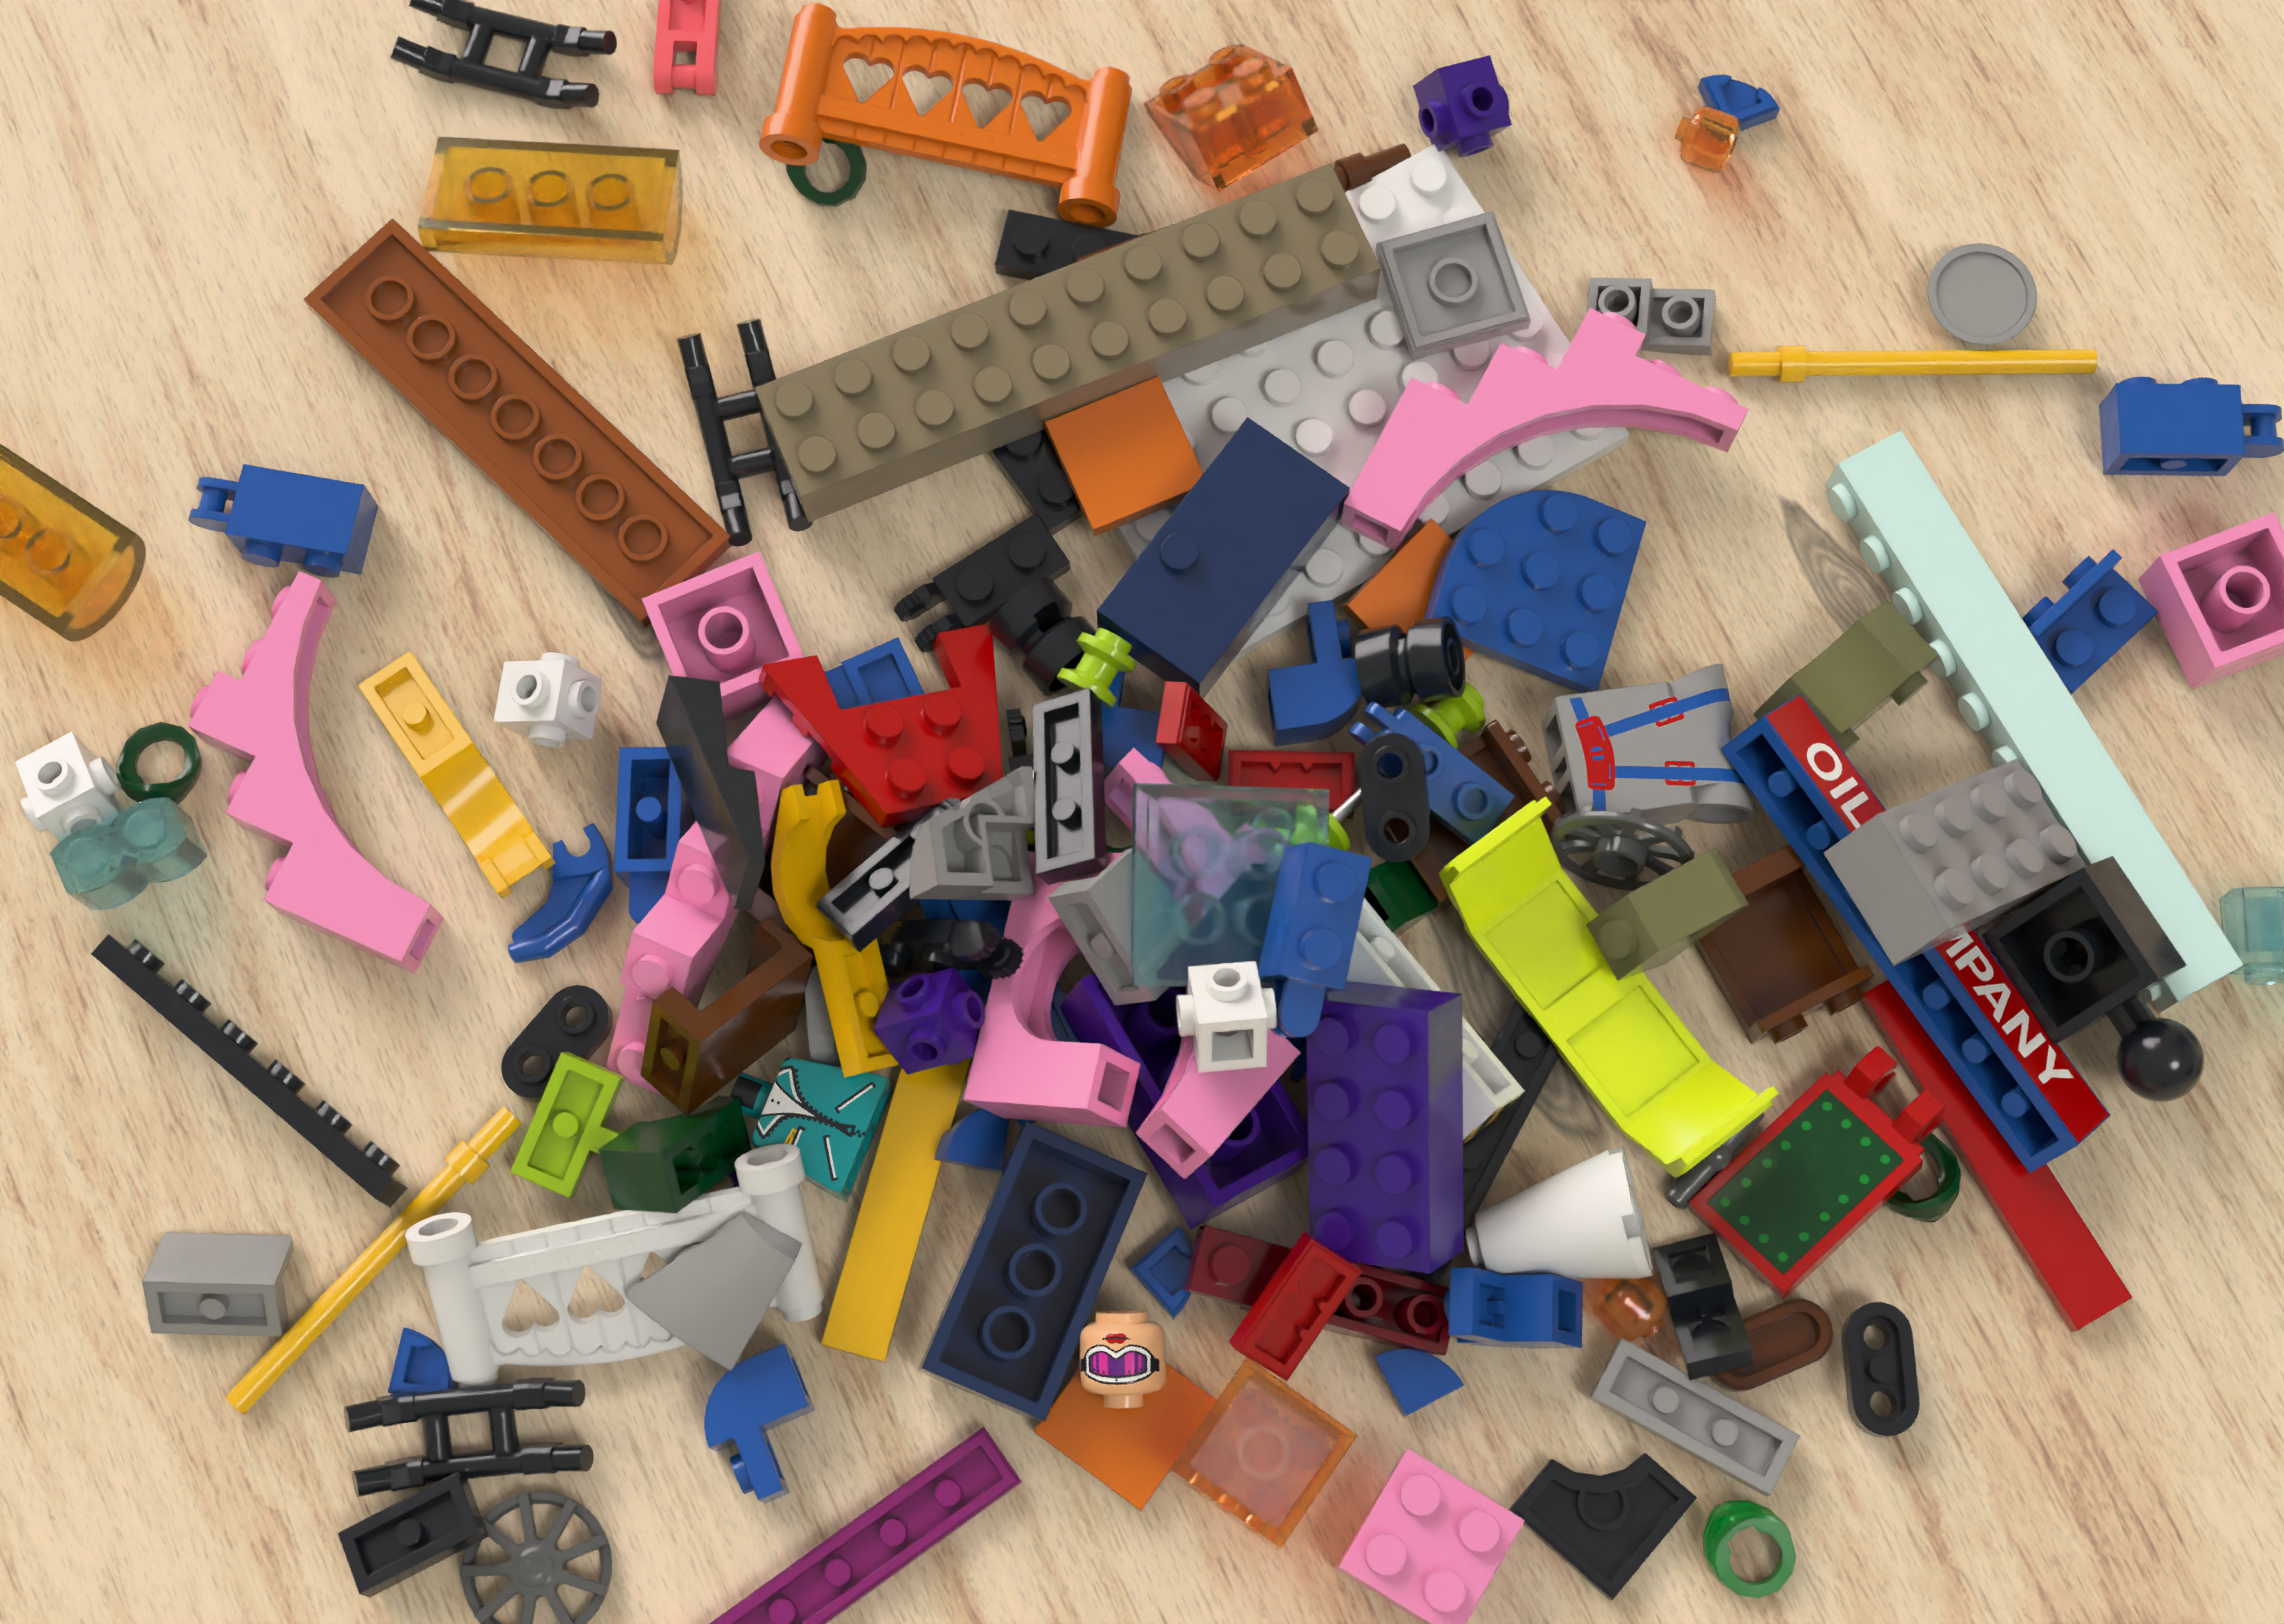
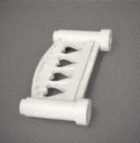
M773 1144L753 1149L741 1155L734 1164L739 1187L702 1194L678 1213L625 1210L478 1242L471 1216L466 1213L440 1214L414 1224L406 1231L405 1237L412 1262L423 1268L452 1379L459 1383L460 1388L492 1385L499 1379L497 1370L502 1365L579 1366L603 1364L649 1356L687 1345L637 1308L626 1298V1295L633 1283L640 1278L650 1252H654L666 1264H669L675 1260L678 1253L694 1243L704 1242L718 1233L722 1225L744 1211L803 1243L793 1266L768 1309L776 1307L779 1311H782L784 1319L789 1322L805 1321L817 1316L822 1311L821 1301L824 1299V1292L799 1183L805 1178L800 1149L792 1144ZM584 1266H589L622 1295L625 1303L620 1310L605 1312L598 1309L594 1315L588 1318H579L571 1313L569 1303ZM519 1280L526 1282L558 1311L559 1319L556 1323L550 1326H540L533 1323L530 1328L523 1332H514L505 1326L503 1318Z

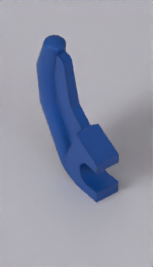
M594 823L583 828L591 843L590 849L585 855L580 857L570 855L562 839L553 844V859L556 863L552 867L553 883L548 902L513 931V943L508 945V953L515 963L550 958L584 935L613 890L611 853Z

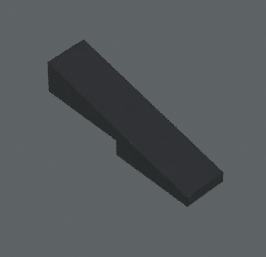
M669 675L656 721L657 727L734 909L751 910L765 866L755 771L729 768L720 681Z

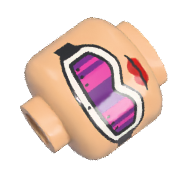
M1148 1311L1096 1312V1322L1084 1326L1080 1335V1380L1083 1388L1090 1393L1103 1395V1407L1137 1408L1143 1406V1394L1156 1392L1165 1385V1332L1158 1323L1148 1321Z

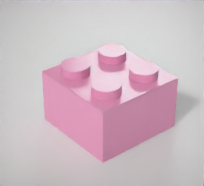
M2274 512L2162 554L2138 579L2148 602L2158 611L2155 616L2191 690L2284 655V531Z
M760 551L642 598L673 676L720 681L724 721L765 705L773 699L763 689L759 681L764 664L804 657Z
M1406 1449L1396 1462L1335 1569L1423 1624H1466L1525 1520L1410 1449Z

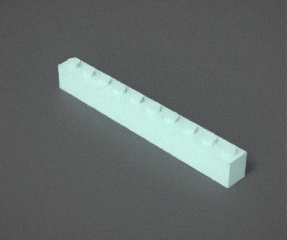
M1902 430L1838 463L1826 483L1828 489L1827 499L1832 511L1842 522L1848 521L1860 539L1859 549L1863 560L1871 571L1876 574L1881 573L1893 592L1892 602L1896 610L1911 626L1914 625L1920 636L1939 655L1930 666L1939 677H1947L1959 696L1958 707L1965 722L1974 731L1980 730L1993 750L1991 758L1994 767L2018 758L2025 771L2029 772L2037 780L2042 791V797L2059 824L2066 828L2073 836L2077 852L2086 866L2113 856L2187 966L2141 994L2144 1001L2147 1003L2152 1002L2157 1012L2161 1013L2243 966L2240 958Z

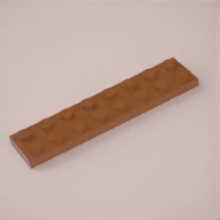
M393 218L303 299L308 308L644 628L651 621L642 598L702 575L732 546L728 542L731 536Z

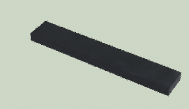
M1517 999L1492 1043L1490 1050L1525 1092L1475 1137L1463 1144L1464 1236L1466 1229L1470 1227L1475 1213L1478 1212L1560 1056L1557 1048L1536 1021L1527 1014ZM1452 1259L1431 1274L1399 1270L1416 1279L1439 1285Z

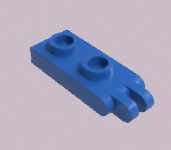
M1371 701L1363 713L1382 730L1377 735L1364 724L1355 722L1348 732L1350 736L1364 747L1375 737L1386 733H1400L1412 738L1420 746L1425 757L1430 815L1470 847L1487 835L1515 795L1407 710L1398 707L1392 715L1385 708ZM1387 753L1381 758L1379 768L1384 776L1396 778L1402 772L1403 763L1396 754Z

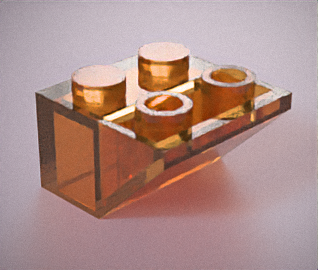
M1234 44L1219 49L1210 56L1209 64L1191 75H1180L1168 80L1159 88L1158 95L1143 103L1151 119L1193 177L1218 192L1319 131L1293 68L1244 44Z

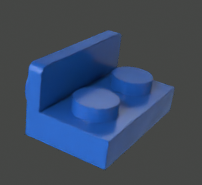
M2114 549L2099 563H2096L2090 556L2085 558L2062 581L2069 589L2066 594L2055 604L2045 596L2022 618L2071 695L2158 613L2140 593L2113 569L2122 559Z

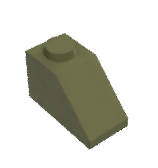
M1713 849L1625 895L1586 926L1616 979L1621 980L1668 963L1749 904L1718 850Z

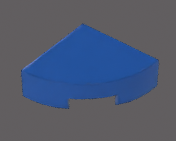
M1724 74L1701 78L1698 90L1714 123L1719 127L1718 131L1722 138L1777 118L1780 107L1774 98L1763 88L1759 87L1756 89L1744 82L1732 80L1731 76ZM1713 112H1718L1722 114V117H1715L1713 115Z
M982 1108L968 1113L942 1136L934 1160L989 1172L1002 1171L1009 1119L1001 1118Z
M1179 1225L1130 1268V1272L1173 1320L1184 1309L1191 1295L1190 1292L1184 1291V1286L1193 1251L1189 1239Z
M404 1327L387 1393L395 1394L411 1391L421 1393L457 1389L458 1382L454 1381L451 1377L445 1351L426 1335Z
M1397 1349L1381 1353L1373 1358L1404 1417L1464 1386L1452 1368L1439 1358L1426 1352L1412 1349Z

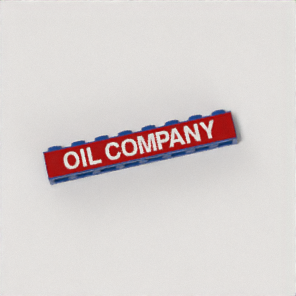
M1802 694L1797 695L1762 716L1721 748L1724 755L2029 1173L2078 1146L2111 1116L2059 1044H2053L2010 977L1975 930H1971L1893 966L1824 855L1826 850L1877 814L1887 810Z

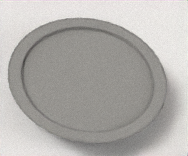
M1975 243L1951 250L1936 263L1928 281V301L1935 318L1950 334L1969 343L1992 345L2014 338L2026 328L2036 309L2037 291L2030 271L2014 254L1995 245Z

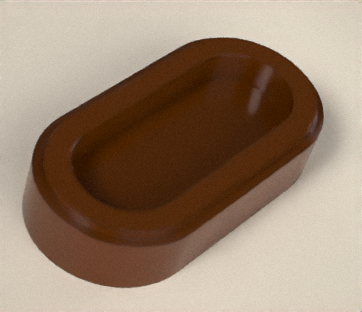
M1805 1299L1788 1300L1745 1318L1742 1321L1752 1347L1755 1365L1710 1375L1709 1377L1724 1390L1745 1392L1810 1365L1821 1359L1831 1346L1833 1339L1831 1321L1819 1305Z

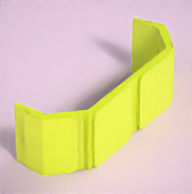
M1546 796L1539 802L1533 800L1449 862L1439 872V876L1452 905L1461 916L1465 925L1463 929L1473 940L1475 947L1527 1014L1540 1026L1557 1048L1559 1055L1607 1117L1619 1128L1627 1140L1631 1139L1644 1150L1650 1159L1674 1178H1677L1697 1165L1773 1105L1771 1100L1779 1092L1774 1086H1771L1757 1094L1715 1063L1644 972L1621 980L1616 979L1586 926L1599 915L1562 869L1541 820V816L1551 806V802Z

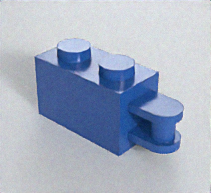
M2151 377L2128 378L2120 383H2116L2099 405L2103 475L2226 476L2242 458H2267L2284 452V439L2277 437L2276 423L2282 420V408L2273 404H2242L2240 385L2218 384V381L2213 378H2193L2181 384H2157V381ZM2243 426H2250L2251 436H2244Z
M243 464L239 482L212 477L199 478L197 490L202 495L198 509L190 511L189 522L204 529L224 532L246 561L264 567H278L280 561L303 564L302 568L304 570L329 578L339 577L340 571L355 574L362 573L378 510L377 503L365 485ZM227 500L233 501L230 514L223 513Z
M620 747L614 873L629 889V914L638 925L664 896L678 841L695 823L694 812L666 747Z
M1312 842L1284 847L1258 968L1259 978L1274 981L1272 988L1275 996L1277 1018L1276 1028L1271 1029L1274 1034L1285 1038L1310 1035L1319 1024L1325 992L1345 990L1372 862L1371 857Z

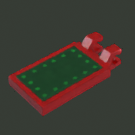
M1878 1045L1854 1066L1847 1077L1839 1070L1832 1076L1827 1072L1821 1076L1688 1202L1689 1211L1712 1233H1715L1716 1237L1782 1300L1793 1292L1922 1168L1923 1159L1919 1156L1925 1151V1148L1920 1144L1944 1121L1942 1113L1946 1110V1106L1927 1089L1903 1109L1896 1121L1872 1101L1895 1078L1896 1073L1893 1070L1897 1067V1062Z

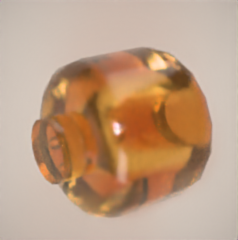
M1706 105L1697 108L1691 119L1683 117L1675 135V140L1681 142L1679 151L1681 160L1711 173H1719L1724 170L1739 138L1741 130L1739 118Z
M1648 1276L1640 1279H1608L1595 1294L1592 1301V1311L1594 1316L1617 1339L1623 1338L1629 1342L1641 1336L1644 1339L1650 1338L1661 1328L1663 1320L1660 1317L1664 1313L1667 1303L1664 1293Z

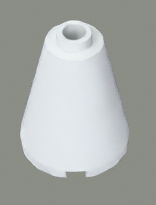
M1623 1147L1613 1150L1608 1149L1475 1213L1476 1227L1466 1229L1468 1249L1474 1267L1485 1265L1487 1271L1502 1275L1554 1274L1566 1278L1640 1279L1652 1276L1653 1265L1641 1209L1637 1205L1633 1190L1635 1185Z

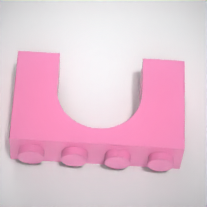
M1028 852L1034 894L1020 901L1012 900L1003 939L1004 937L1008 940L1012 939L1023 948L1022 953L1024 955L1022 960L1024 961L1020 964L1021 968L1016 970V974L1010 975V978L1005 977L1002 979L999 977L992 980L988 1000L984 1008L985 1021L980 1029L963 1100L1005 1119L1126 1128L1141 1064L1103 1044L1057 1041L1051 1022V1003L1056 984L1067 964L1081 950L1048 897L1064 882L1097 877L1102 871L1047 885L1036 875L1035 852ZM1106 853L1107 867L1122 853ZM1143 853L1173 904L1177 907L1184 876L1147 853Z

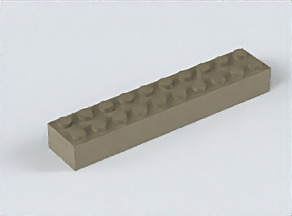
M1329 163L755 387L766 423L809 523L1045 429V422L1154 377L1159 376L1162 383L1376 299L1381 267L1332 164Z

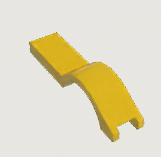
M411 651L357 685L416 774L458 831L479 863L480 869L501 899L512 893L510 886L541 865L546 870L556 863Z
M837 779L818 784L817 795L805 796L802 784L782 789L771 858L773 894L784 922L803 944L814 951L843 1076L846 1078L897 1066L899 1063L873 1031L889 989L877 938L859 953L822 918L815 907L817 905L816 902L830 891L825 872L826 848L834 826L846 814L839 780Z

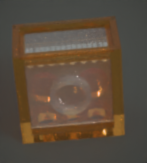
M1246 1357L1169 1468V1473L1279 1551L1358 1435Z

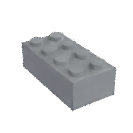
M2018 758L1879 813L1824 852L1827 860L1893 966L2028 905L2083 867H2086V864L2077 852L2073 836L2066 828L2059 824L2043 799L2037 780L2029 772L2025 771Z

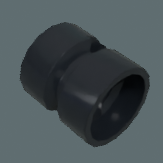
M1049 577L1037 579L1016 593L1000 608L989 624L990 633L1010 656H1023L1025 658L1022 670L1045 696L1054 695L1068 687L1057 679L1061 668L1076 669L1085 653L1077 642L1082 632L1095 636L1097 632L1085 617H1072L1070 615L1073 603Z
M1450 616L1418 620L1414 626L1408 628L1407 633L1398 624L1359 631L1355 646V660L1358 681L1367 705L1371 701L1383 708L1410 705L1415 693L1423 702L1462 697L1466 681L1464 652L1458 629Z

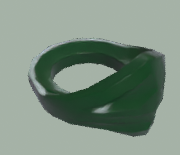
M823 138L825 143L836 144L845 152L849 159L851 171L848 181L842 188L830 193L818 190L812 185L806 175V165L786 164V172L801 195L819 206L838 207L856 198L866 181L867 162L859 145Z
M159 722L140 728L126 740L117 761L116 772L122 790L130 799L139 803L151 813L165 815L181 803L195 786L200 777L202 758L195 738L182 726ZM159 741H171L180 745L185 753V763L183 771L175 777V780L169 783L145 784L144 780L138 775L137 769L138 759L143 750Z
M1931 1133L1920 1145L1929 1152L1936 1162L1939 1170L1936 1181L1939 1190L1928 1198L1915 1201L1907 1193L1898 1190L1885 1204L1891 1211L1904 1217L1935 1223L1949 1212L1959 1194L1961 1170L1954 1153Z

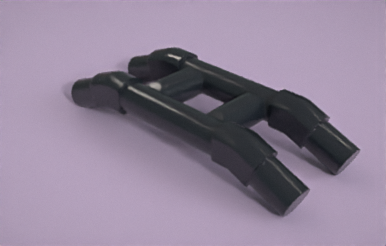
M410 0L409 7L437 18V21L451 27L470 31L461 58H457L454 54L446 53L430 46L424 47L398 36L390 59L418 70V73L451 84L457 82L535 101L537 105L549 108H592L597 105L599 90L594 83L569 82L567 79H553L542 76L550 49H554L556 53L568 56L612 55L617 47V39L614 32L587 30L585 27H574L560 23L553 25L475 6L473 2L465 0ZM494 35L527 43L517 72L484 64Z
M760 318L737 323L753 389L719 398L717 397L701 333H693L677 338L725 530L731 535L728 542L730 545L737 547L744 546L752 540V532L739 479L774 471L790 530L804 531L811 527L813 521L809 523L764 418L755 387L776 380ZM760 413L768 447L732 456L724 421Z
M527 1378L518 1379L510 1383L417 1393V1391L395 1393L376 1397V1400L344 1406V1419L348 1432L378 1426L388 1427L402 1423L417 1422V1420L422 1419L426 1456L400 1458L387 1461L383 1465L353 1471L352 1479L355 1494L357 1497H362L389 1490L394 1492L408 1488L424 1487L426 1484L436 1483L456 1472L466 1476L467 1479L520 1473L530 1475L555 1474L558 1471H589L594 1460L593 1450L589 1445L537 1442L524 1444L519 1447L514 1410L580 1407L586 1395L584 1383L581 1380ZM488 1412L493 1450L453 1454L448 1416Z

